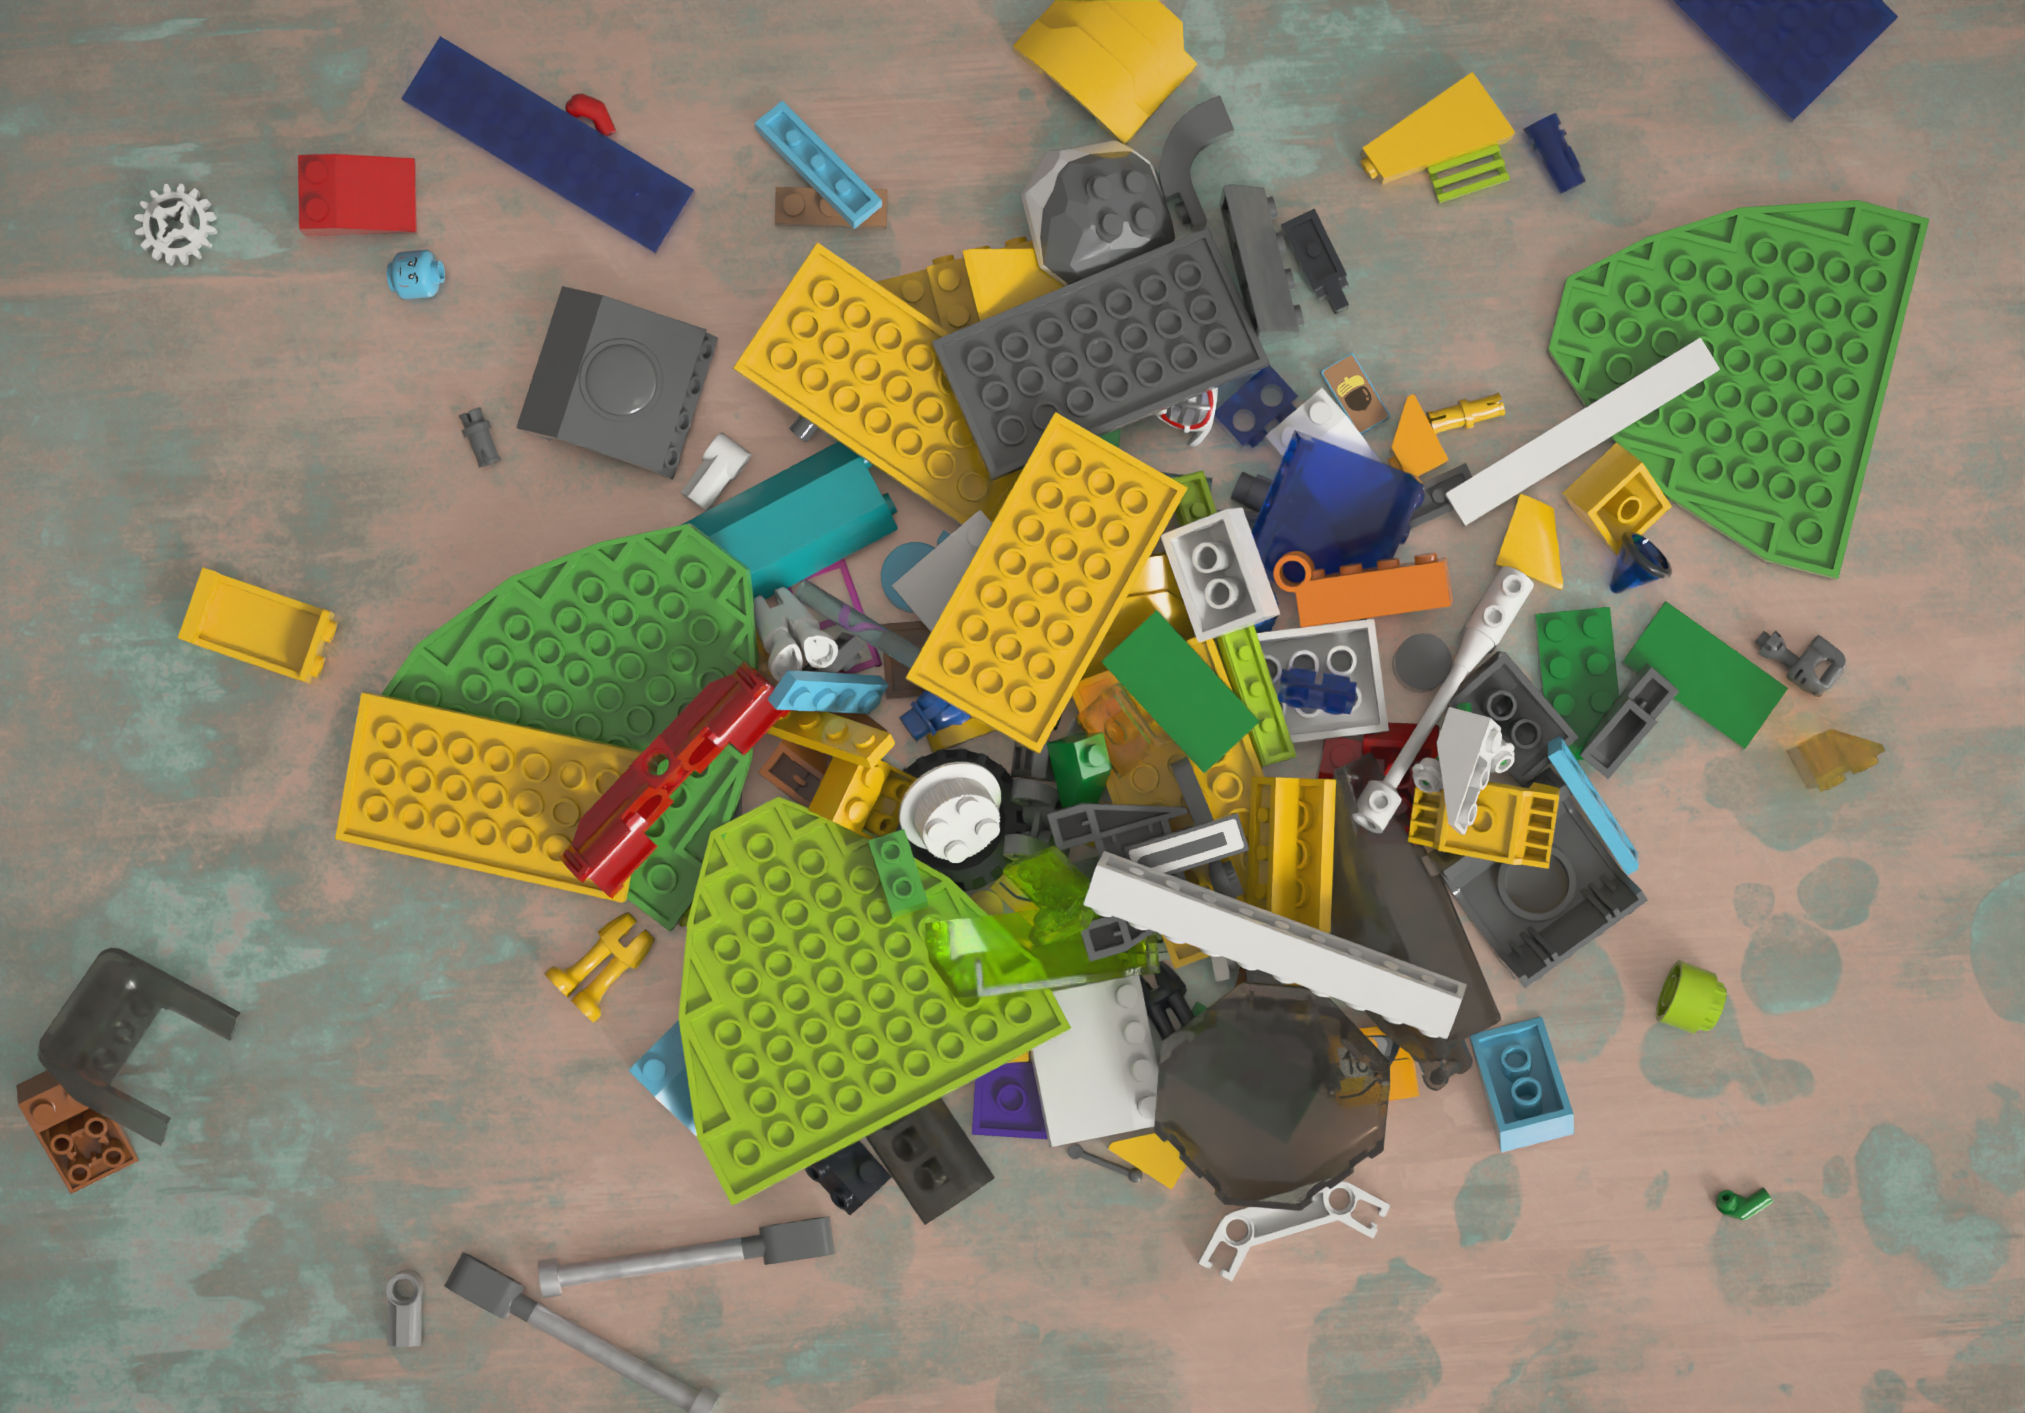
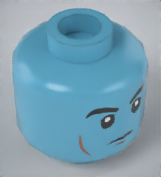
M426 249L399 252L387 266L389 288L404 300L433 297L437 293L440 283H443L445 280V269L442 261H437L435 255Z

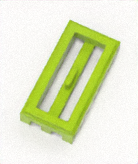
M1496 144L1428 167L1427 172L1438 204L1509 181L1510 177L1506 171L1504 159L1501 157L1499 145ZM1490 156L1494 159L1492 162L1438 179L1437 176L1438 173ZM1494 169L1498 171L1499 175L1446 193H1443L1441 188Z

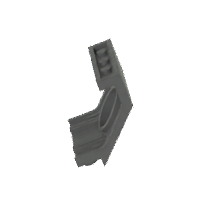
M562 286L516 428L541 439L550 441L552 438L631 463L661 477L673 479L697 402L703 389L707 371L714 355L718 337L707 333V329L604 295Z
M1550 767L1522 787L1529 788L1535 782L1560 788L1548 869L1528 865H1511L1438 851L1436 849L1427 854L1452 896L1513 979H1517L1524 988L1541 979L1547 972L1570 958L1579 949L1602 935L1607 929L1648 901L1643 891L1621 870L1585 822L1569 797L1572 793L1568 786Z

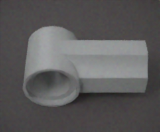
M407 1269L398 1272L390 1278L386 1286L388 1298V1346H421L424 1282L420 1274L413 1270ZM399 1279H408L414 1285V1295L412 1297L404 1298L398 1294L396 1283Z

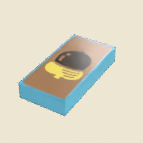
M1353 353L1320 372L1341 410L1361 435L1391 417Z

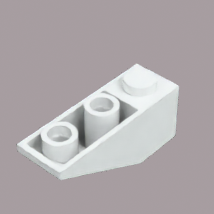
M1449 707L1437 740L1448 823L1459 834L1465 835L1468 825H1472L1476 818V801L1479 792L1486 787L1489 780L1490 770L1488 766L1491 760L1490 754L1498 752L1502 741V734L1500 732L1501 727L1491 718Z

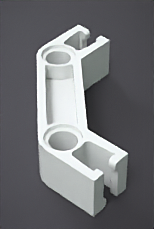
M1328 1181L1224 1214L1216 1225L1197 1262L1210 1269L1213 1263L1208 1261L1221 1241L1226 1242L1229 1246L1235 1247L1236 1252L1228 1270L1221 1269L1219 1275L1232 1281L1251 1246L1337 1220L1373 1239L1378 1231L1376 1229L1377 1224L1371 1222L1367 1228L1353 1219L1351 1212L1355 1209L1357 1201L1361 1199L1378 1206V1215L1384 1218L1391 1205L1346 1181ZM1337 1188L1346 1190L1349 1195L1347 1206L1340 1210L1333 1209L1329 1204V1195ZM1240 1219L1247 1225V1233L1241 1240H1231L1226 1234L1227 1225L1232 1220Z

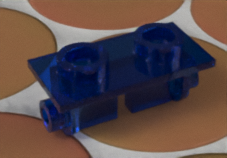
M1291 666L1290 670L1282 669L1277 695L1279 702L1286 703L1293 708L1309 707L1320 709L1331 715H1351L1356 697L1357 682L1350 681V677L1324 673L1322 685L1314 684L1316 671Z

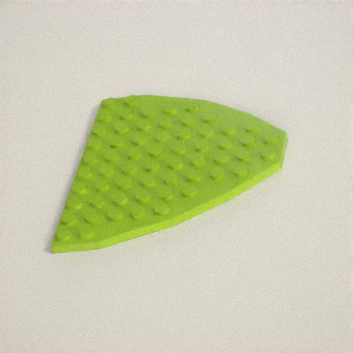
M776 797L710 832L687 922L678 1019L697 1139L732 1206L1071 1030V1026L1036 960L949 877L914 858L928 900V907L892 918L869 849V839L808 811L809 808L781 797ZM862 829V832L874 838H877V836H875L874 834L868 832L865 829ZM724 833H726L725 838H724V840H723V838H722L721 835H723Z

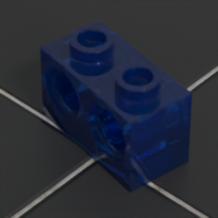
M1269 364L1268 367L1261 369L1215 410L1214 421L1240 450L1247 445L1254 449L1264 440L1268 434L1265 429L1273 421L1277 420L1281 423L1297 409L1293 404L1297 401L1298 395ZM1267 388L1276 389L1281 395L1280 404L1273 407L1265 405L1261 400V392ZM1239 413H1247L1252 417L1254 426L1249 431H1239L1233 424V417Z

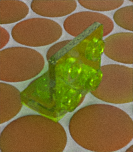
M1051 846L1005 865L1003 873L1040 909L1033 919L1034 925L1027 937L1037 948L1088 929L1095 912L1092 908L1083 904L1091 881L1057 847Z

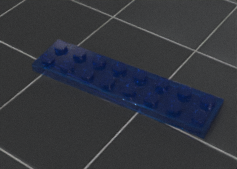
M441 36L401 98L407 105L657 255L695 193L693 188Z

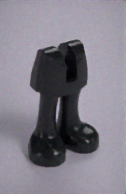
M1160 961L1151 966L1157 985L1160 987L1153 990L1142 973H1139L1147 1016L1153 1022L1164 1044V1050L1157 1058V1065L1163 1073H1174L1191 1066L1194 1059L1179 1038L1166 1009L1170 1007L1188 1036L1191 1048L1198 1058H1204L1216 1050L1222 1043L1223 1036L1216 1026L1204 1027L1200 1024L1184 997L1187 992L1185 984L1171 967L1164 961Z

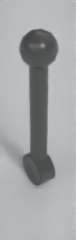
M1074 1144L1068 1149L1070 1158H1082L1128 1176V1179L1133 1183L1141 1181L1143 1177L1140 1169H1128L1085 1152L1078 1144Z

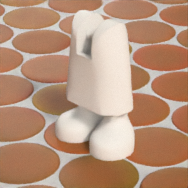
M784 587L774 590L778 606L771 609L762 595L753 598L756 630L764 649L770 654L768 668L777 681L782 679L787 670L802 671L803 660L799 648H802L804 657L814 668H826L834 662L838 654V646L832 636L820 630L818 621L789 590Z

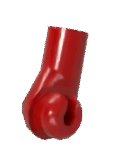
M579 93L573 95L566 102L565 110L567 114L572 118L583 116L591 119L600 139L609 137L617 132L602 101Z

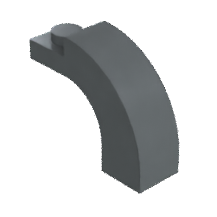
M1220 95L1195 106L1183 115L1170 131L1162 150L1159 180L1166 203L1177 198L1180 202L1175 204L1178 217L1182 225L1189 223L1192 232L1206 227L1207 219L1191 181V165L1203 149L1232 137L1234 133V127Z

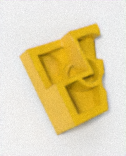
M1520 494L1514 505L1494 565L1498 567H1512L1525 574L1532 581L1561 590L1563 578L1554 508L1534 498Z

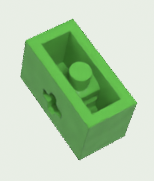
M905 829L868 840L869 849L891 917L895 918L928 907V900Z

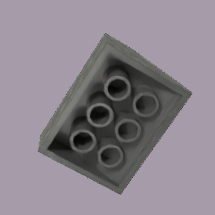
M1236 184L1223 186L1219 206L1243 304L1262 346L1297 338L1300 333L1299 327L1304 326V319L1300 305H1293L1290 291L1295 290V283L1291 268L1284 269L1281 255L1287 252L1282 232L1275 233L1272 219L1278 218L1273 196L1266 197L1263 187Z

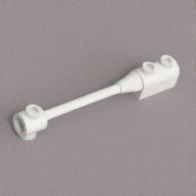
M1502 566L1493 578L1459 633L1463 638L1449 675L1384 780L1369 781L1350 811L1352 819L1362 827L1379 834L1384 831L1402 801L1396 788L1466 674H1469L1488 653L1491 654L1495 650L1533 589V582L1522 572L1512 567Z

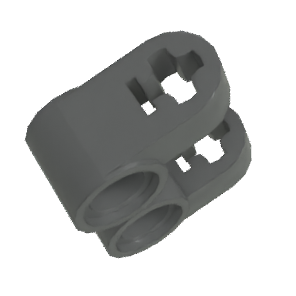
M1013 780L1010 800L1022 806L1024 823H1027L1026 827L1029 830L1022 832L1021 835H1006L1003 856L1025 867L1063 866L1068 860L1070 848L1060 851L1056 850L1046 815L1047 812L1062 808L1058 790L1035 780Z

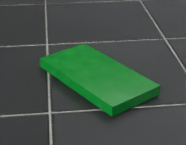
M1666 601L1621 662L1636 674L1648 663L1679 690L1678 694L1673 698L1674 701L1743 750L1746 749L1788 690L1785 685Z
M1158 610L1149 616L1101 661L1203 773H1206L1261 722Z

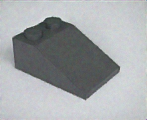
M1497 651L1460 684L1447 705L1448 707L1456 708V705L1459 703H1470L1472 713L1489 717L1501 727L1502 739L1506 743H1512L1515 748L1513 751L1515 754L1514 762L1506 771L1521 787L1527 784L1551 762L1548 758L1549 741L1559 736L1560 738L1562 737L1569 747L1579 738L1506 652Z

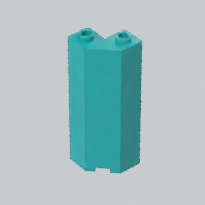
M838 441L681 525L691 523L749 567L753 598L762 595L764 600L775 595V589L788 588L898 530L892 517L898 511L889 494L885 493L882 495L868 470L873 465Z

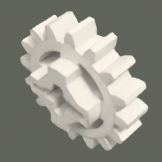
M180 183L177 191L173 192L168 184H164V194L159 195L152 190L150 194L153 201L151 203L140 202V205L146 211L144 214L135 215L134 219L143 224V227L135 230V234L138 237L147 238L141 244L145 251L154 247L151 257L158 261L165 255L166 263L173 266L176 257H179L184 265H188V255L193 254L196 258L201 259L202 255L199 248L204 246L211 249L213 246L206 238L208 235L217 234V230L209 225V222L216 220L217 216L214 212H206L211 205L207 198L198 202L200 192L194 188L187 194L186 186ZM178 201L176 206L162 208L166 203ZM195 210H197L200 218L199 230L194 227L192 220L196 214ZM153 219L158 222L160 230L157 234V240L152 231ZM172 219L175 221L180 220L183 228L181 230L176 228L172 230L168 224ZM184 241L191 242L190 244L184 247L174 248L177 243Z

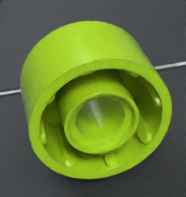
M1678 960L1669 971L1661 989L1656 1007V1020L1695 1034L1699 1029L1703 1031L1711 1030L1717 1024L1726 1002L1727 989L1723 983L1717 981L1716 973Z

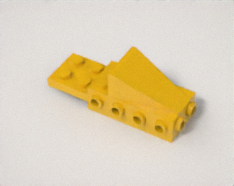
M1025 236L1007 240L1004 242L1005 247L999 249L981 246L962 251L963 258L954 259V255L941 256L933 259V265L927 266L924 270L876 282L950 334L1065 287L1039 268L1032 240L1027 241Z

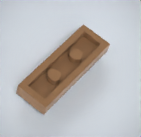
M776 187L775 226L853 228L814 188ZM872 189L882 199V207L856 228L887 229L888 190Z

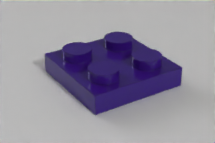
M1006 1063L975 1079L972 1135L1047 1139L1032 1063Z

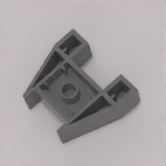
M1082 802L1047 812L1046 815L1057 851L1094 841L1100 860L1104 851L1126 859L1124 847L1172 832L1168 819L1187 814L1188 810L1185 806ZM1183 871L1171 874V876L1186 881ZM1208 885L1201 886L1210 890ZM1097 916L1078 922L1089 961L1127 951L1155 932L1150 929H1136L1129 925L1128 921L1115 916Z

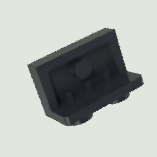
M860 1141L805 1168L807 1175L812 1180L819 1182L830 1194L832 1202L848 1215H852L892 1178Z

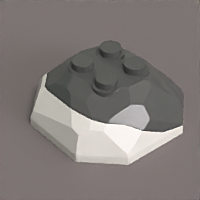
M1116 140L1045 152L1021 193L1038 266L1064 286L1172 243L1175 240L1173 222L1156 169L1138 152Z

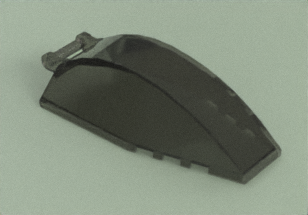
M1369 752L1335 769L1333 780H1336L1331 933L1329 934L1467 984L1448 1039L1440 1036L1437 1038L1426 1036L1418 1028L1404 1023L1394 1024L1388 1022L1382 1015L1365 1010V1013L1384 1034L1419 1063L1425 1085L1429 1089L1437 1091L1447 1085L1450 1077L1455 1074H1463L1471 1068L1473 1060L1464 1039L1498 1024L1501 1021V1015L1444 881L1439 874L1432 877L1421 859V857L1428 854L1424 845L1414 846L1413 843L1408 842V834L1404 827L1410 825V820L1406 813L1397 815L1395 812L1384 831L1380 834L1372 832L1354 821L1352 814L1359 812L1357 800L1368 782L1371 780L1383 781L1385 778L1373 753Z

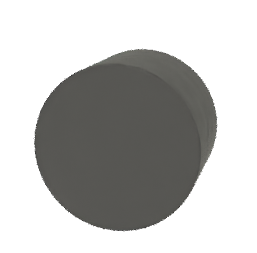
M1425 633L1407 638L1395 651L1392 661V669L1397 681L1407 690L1417 693L1431 691L1442 684L1449 675L1452 666V657L1447 645L1440 638Z

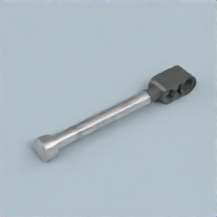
M830 1216L759 1227L760 1235L559 1265L557 1258L538 1260V1276L542 1297L562 1295V1287L763 1257L764 1265L833 1255L835 1254Z
M462 1252L444 1285L452 1292L504 1320H507L511 1313L689 1413H711L720 1397L718 1393L703 1386L700 1392L525 1296L522 1294L525 1288L522 1283L470 1254Z

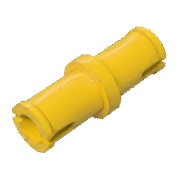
M1495 393L1494 395L1472 401H1467L1466 398L1458 400L1457 405L1426 412V417L1430 425H1432L1434 433L1437 434L1461 426L1465 429L1472 428L1476 422L1498 416L1502 417L1505 415L1503 402L1499 403L1502 400L1501 395Z

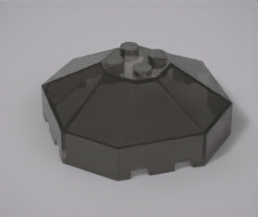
M1242 982L1161 1042L1154 1133L1163 1142L1168 1140L1179 1151L1180 1160L1199 1179L1204 1177L1215 1188L1214 1194L1224 1205L1301 1211L1313 1202V1196L1325 1187L1332 1189L1353 1174L1354 1166L1365 1158L1369 1157L1372 1160L1384 1151L1390 1092V1061L1329 997L1317 996L1304 986Z

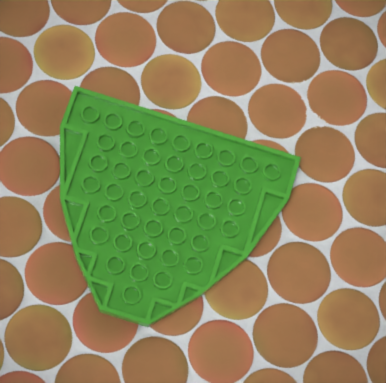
M1860 200L1739 207L1648 236L1566 278L1547 352L1586 408L1701 338L1720 370L1611 436V441L1614 444L1618 443L1644 464L1667 499L1761 560L1837 580L1841 571L1929 218Z
M691 523L598 542L509 577L417 643L381 695L644 751L709 683L731 675L743 661L758 671L759 657L750 568ZM729 743L701 774L694 770L669 796L674 802L645 832L658 847L632 873L627 899L669 932L674 930L692 905L710 832L732 821L752 761L753 747L744 756L733 744ZM668 759L659 764L657 768L658 775L663 774L667 770L669 765ZM724 833L723 835H721L722 838H723V840H724V838H725L726 833Z

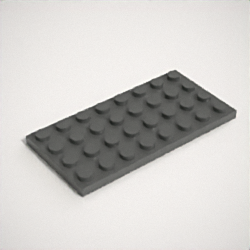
M1209 227L936 339L931 344L991 481L1023 469L1055 412L1100 437L1266 368L1270 364Z

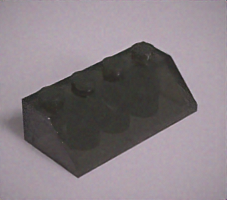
M942 1098L865 1137L924 1225L965 1200L995 1178Z

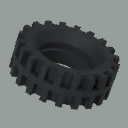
M941 749L916 759L903 772L918 779L929 770L952 762H970L986 768L996 778L1001 790L999 808L1000 832L996 838L987 844V847L959 863H952L948 859H941V857L938 858L931 854L928 849L921 848L908 839L914 858L949 877L964 892L977 890L1000 878L1014 863L1013 860L1003 856L1005 836L1008 834L1021 835L1022 832L1026 831L1027 823H1024L1022 806L1010 800L1014 779L1001 764L999 765L985 754L972 752L967 749ZM900 822L896 831L902 830Z

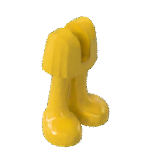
M629 912L618 916L597 931L600 939L573 966L566 969L552 966L544 973L568 998L593 969L610 954L614 955L601 973L585 989L578 992L570 1000L593 1023L601 1016L599 1004L606 990L629 967L633 969L638 968L655 940L645 929L633 938L627 947H624L619 942L623 937L626 938L638 922Z

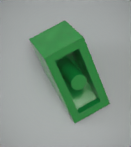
M1074 733L1047 743L1062 808L1082 802L1098 803L1112 770L1104 733Z

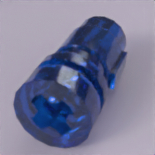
M1553 113L1529 125L1523 131L1528 141L1533 140L1534 144L1531 145L1533 151L1538 150L1551 181L1554 182L1559 194H1562L1586 182V179L1571 146L1568 145L1565 136L1568 134L1565 129H1560L1559 125L1562 123L1557 113Z

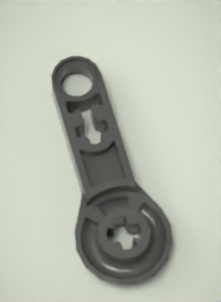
M1188 757L1170 763L1194 824L1198 825L1213 820ZM1220 860L1209 863L1210 880L1215 892L1234 899L1244 894L1231 860L1225 863H1221Z

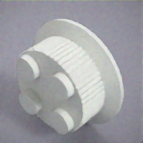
M952 762L935 767L920 776L905 793L899 809L900 826L902 829H905L907 838L915 845L928 849L931 854L938 858L948 859L952 863L962 862L969 856L972 857L973 854L987 847V844L996 838L1000 832L999 808L1001 790L999 784L989 770L975 763Z

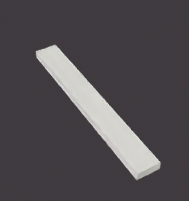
M1699 338L1445 494V497L1465 527L1718 372L1720 368L1702 339Z

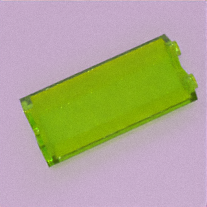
M1083 904L925 923V945L928 950L929 962L955 998L981 997L1160 973L1156 935L1147 936L1127 951L1089 961L1078 922L1101 915L1096 914L1092 908Z

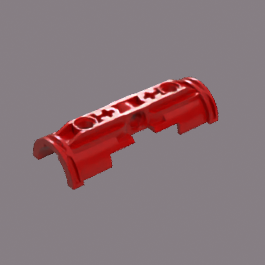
M745 661L731 675L709 683L582 816L572 843L559 855L561 861L570 872L581 882L589 878L608 897L613 899L624 887L622 884L658 847L645 832L674 802L669 796L694 770L701 774L729 743L733 744L745 756L781 717L784 719L791 711L777 710L767 700L775 686ZM668 759L669 765L667 770L663 774L658 775L657 768L659 764Z

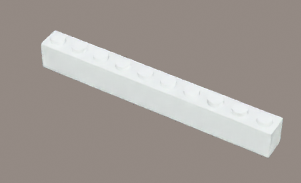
M1106 851L1103 852L1096 866L1083 904L1092 908L1098 915L1104 917L1115 916L1128 921L1129 925L1136 929L1153 930L1163 934L1171 942L1178 944L1188 943L1199 947L1203 953L1209 956L1226 957L1236 961L1244 969L1264 971L1272 974L1276 980L1282 983L1299 984L1309 988L1317 996L1337 998L1345 1001L1349 1007L1355 1010L1375 1012L1382 1015L1388 1022L1394 1024L1404 1023L1418 1028L1422 1034L1433 1038L1440 1036L1448 1039L1467 984Z

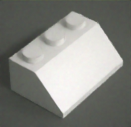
M1243 508L1225 509L1161 535L1198 642L1247 628L1281 615Z

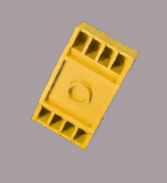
M1488 781L1486 787L1480 790L1476 801V818L1472 825H1468L1465 835H1462L1448 823L1444 789H1441L1439 792L1427 793L1416 786L1408 842L1433 847L1443 852L1511 865H1528L1548 869L1560 788L1535 782L1529 788H1522Z

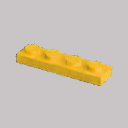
M791 710L784 719L781 717L766 732L767 734L869 769H873L895 745L891 734L829 712Z

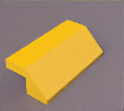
M1251 776L1247 904L1326 933H1331L1336 780Z

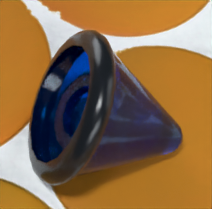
M1633 531L1623 533L1621 547L1610 582V590L1614 594H1619L1660 579L1670 578L1672 567L1668 559L1651 541Z

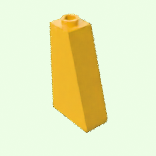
M1471 72L1364 146L1360 153L1363 159L1359 163L1371 180L1376 177L1381 184L1496 144H1505L1513 138L1516 132L1477 77Z

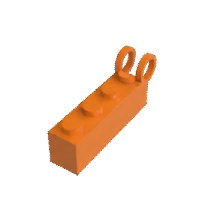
M1290 551L1281 557L1274 568L1276 584L1282 590L1295 592L1301 628L1449 607L1453 603L1447 557L1437 558L1436 552L1415 555V562L1400 564L1399 558L1383 559L1377 561V567L1362 569V563L1343 565L1339 567V573L1325 575L1324 569H1315L1314 562L1309 555L1302 551ZM1287 561L1301 563L1306 572L1305 579L1301 582L1288 580L1283 573L1284 563Z

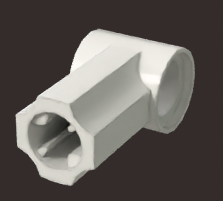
M721 432L702 457V464L681 493L696 505L708 511L729 481H734L741 473L752 454Z

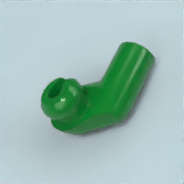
M1764 1187L1748 1197L1735 1194L1731 1190H1723L1716 1197V1207L1723 1215L1742 1221L1748 1220L1773 1203L1772 1198Z

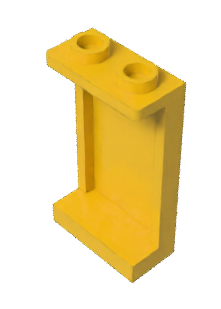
M202 567L178 639L311 684L312 678L318 679L322 672L325 657H322L321 653L325 642H332L338 622L333 621L335 614L329 610L300 602Z

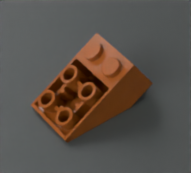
M829 712L885 732L888 731L867 714ZM783 739L758 773L796 803L809 808L833 756Z
M85 1052L16 1085L18 1106L71 1194L139 1161L111 1099Z

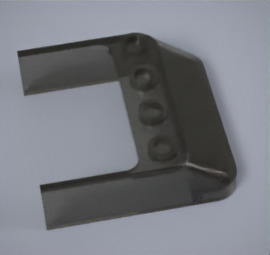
M108 948L97 956L40 1039L37 1056L41 1064L75 1101L161 1146L165 1141L171 1117L111 1086L112 1082L161 1011L173 1010L229 1041L234 1036L241 1012L122 949Z

